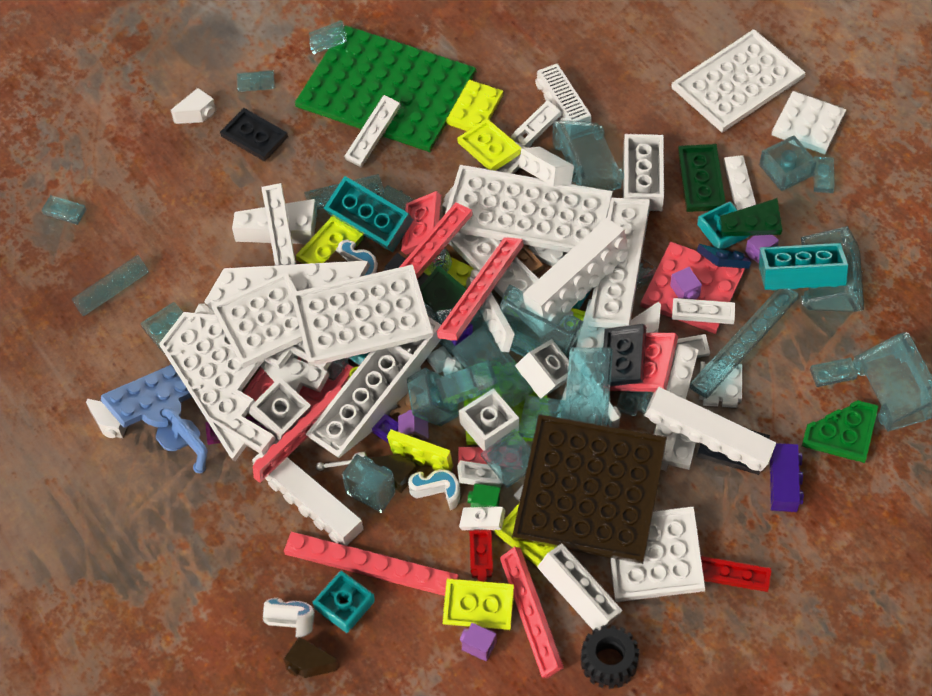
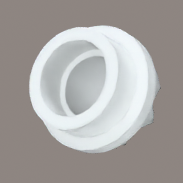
M448 356L442 371L447 376H457L463 371L462 362L455 356Z

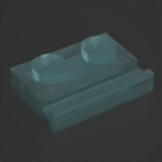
M342 20L309 33L310 49L313 54L347 42L345 25Z

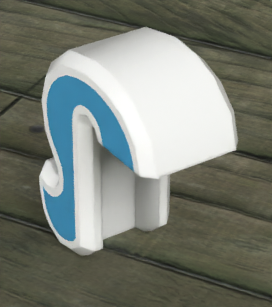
M343 240L339 243L335 251L348 262L368 261L370 267L365 275L376 273L378 263L376 257L370 251L364 249L354 250L356 244L350 240Z
M435 470L427 478H424L423 472H417L409 478V492L416 499L445 492L450 510L456 508L460 502L459 482L455 474L449 470Z
M271 598L264 602L263 621L267 625L296 627V637L307 636L312 632L314 610L309 604L301 601L283 602L280 598Z

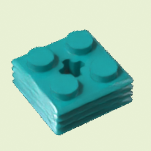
M727 202L698 217V227L715 248L725 249L749 237L721 236L720 216L737 211L732 202Z
M339 571L315 598L313 605L316 611L348 633L372 606L375 598L372 592L343 571ZM348 599V603L340 604L341 600L346 601Z

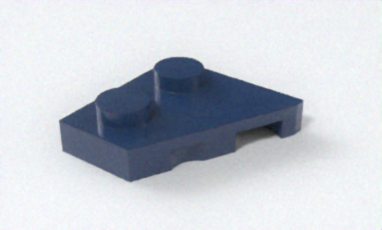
M699 244L697 248L698 253L719 267L749 269L752 262L745 257L744 253L739 251L732 252Z

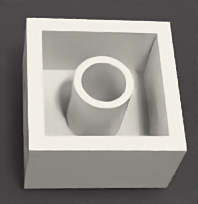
M553 339L529 352L515 365L540 399L562 386L578 372Z
M279 377L250 406L249 414L280 441L286 431L294 428L301 417H305L311 405Z
M494 388L459 410L460 424L485 453L519 431V417Z

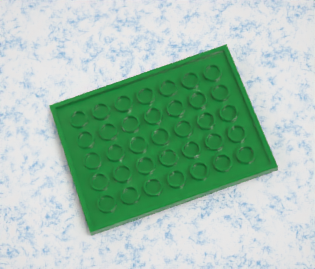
M343 25L296 99L295 107L362 129L385 95L399 102L401 107L382 136L431 152L467 82L473 79L476 67Z

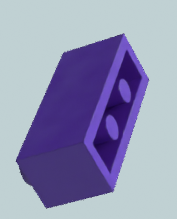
M776 443L770 458L771 511L797 512L799 504H803V491H800V485L803 483V472H799V466L802 465V453H799L798 444Z

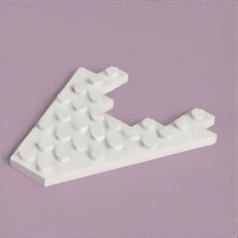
M368 261L224 268L204 302L213 311L212 305L287 272L296 290L301 291L365 276L370 264ZM293 353L281 369L265 360L260 365L274 382L280 377L298 394L302 386L321 392L330 376L328 371L315 366L309 367L308 363L298 360L299 356Z
M183 312L159 343L160 347L232 460L236 461L247 446L264 455L276 438L273 434L245 418L250 411V406L255 401L241 391L264 360L279 369L283 367L292 353L307 361L303 341L246 368H242L216 315ZM332 361L315 366L326 371Z

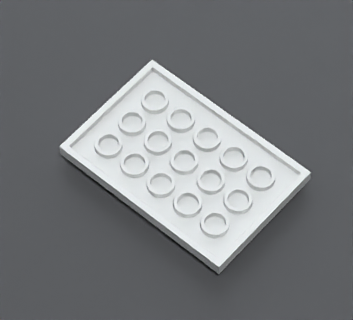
M752 30L672 82L671 88L723 133L803 79L805 72L756 30Z
M413 264L291 293L309 367L433 337Z

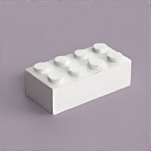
M625 134L623 147V198L650 199L649 211H662L663 135Z

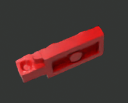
M469 530L472 578H478L479 582H487L486 578L492 577L493 573L491 530Z

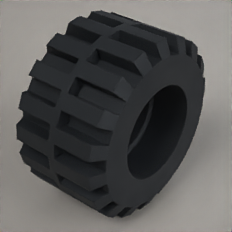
M603 625L601 630L593 629L592 635L588 633L586 640L582 644L581 668L582 670L584 669L586 678L591 677V683L595 684L598 682L601 688H604V685H608V689H613L614 685L620 688L623 686L624 681L626 683L631 681V676L634 677L639 660L638 643L636 640H632L633 635L630 632L625 634V629L622 627L620 630L616 629V625H611V628ZM613 649L621 654L623 660L615 665H607L602 663L596 655L601 650Z

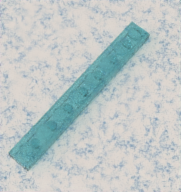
M791 289L776 290L690 383L689 389L707 399L796 302L799 293Z

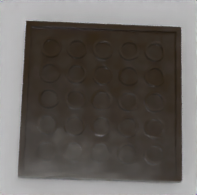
M539 414L512 539L551 547L563 544L568 550L643 564L667 437Z

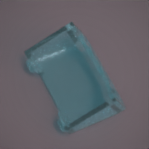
M570 120L553 122L552 143L555 149L562 150L566 161L574 165L572 182H575L578 186L608 191L621 188L624 174L615 162L604 138V130L601 125L599 126L597 122Z
M846 226L801 237V245L841 243L848 263L847 283L845 286L809 287L808 290L804 291V295L801 296L803 306L807 307L808 310L857 312L864 310L860 250L849 227Z
M509 284L499 307L514 332L510 350L525 357L532 350L553 339L569 359L577 345L584 321L569 315L563 317L557 325L521 307L524 301L523 292ZM490 333L492 340L495 342L492 333Z
M909 333L897 334L854 357L852 368L860 376H867L881 404L880 413H878L879 422L885 426L887 432L932 419V376Z

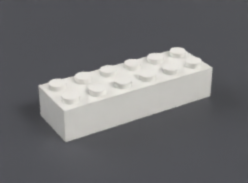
M606 218L523 293L528 320L544 331H547L565 313H568L579 300H582L592 288H595L606 275H609L620 262L625 261L628 256L625 229Z

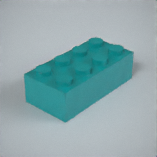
M346 176L343 177L323 208L329 215L361 232L364 236L391 252H394L414 220L406 211Z
M841 243L760 247L759 270L765 290L847 285L848 263Z

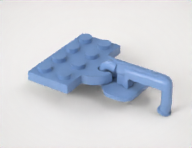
M172 365L101 395V402L124 428L140 420H143L148 425L158 427L156 440L165 450L177 451L189 445L197 454V461L193 465L194 471L196 473H203L205 471L208 450L199 439L200 431L192 421L181 419L180 402L192 396Z

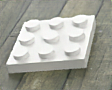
M792 91L772 130V136L826 154L845 115L846 109Z

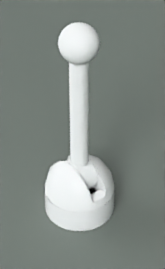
M364 451L356 453L352 460L326 464L319 462L316 464V469L322 471L324 468L353 464L357 469L367 468V455Z

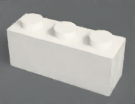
M541 147L521 148L520 168L551 186L572 183L574 165Z

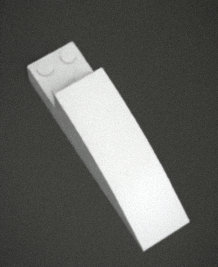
M428 317L433 332L432 338L370 352L308 430L306 436L338 458L372 432V427L384 414L389 416L390 412L397 408V402L410 390H413L424 377L420 366L440 342L441 338H438L437 330L441 324Z

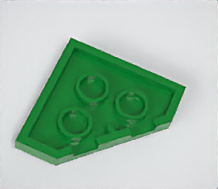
M857 400L842 410L838 409L817 422L813 421L807 424L802 447L865 463L878 405Z

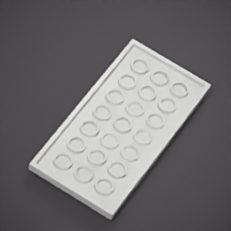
M460 165L445 214L456 202L472 209L473 213L458 233L503 240L504 237L523 239L524 245L569 252L607 218L613 191L574 184L551 186L539 178Z

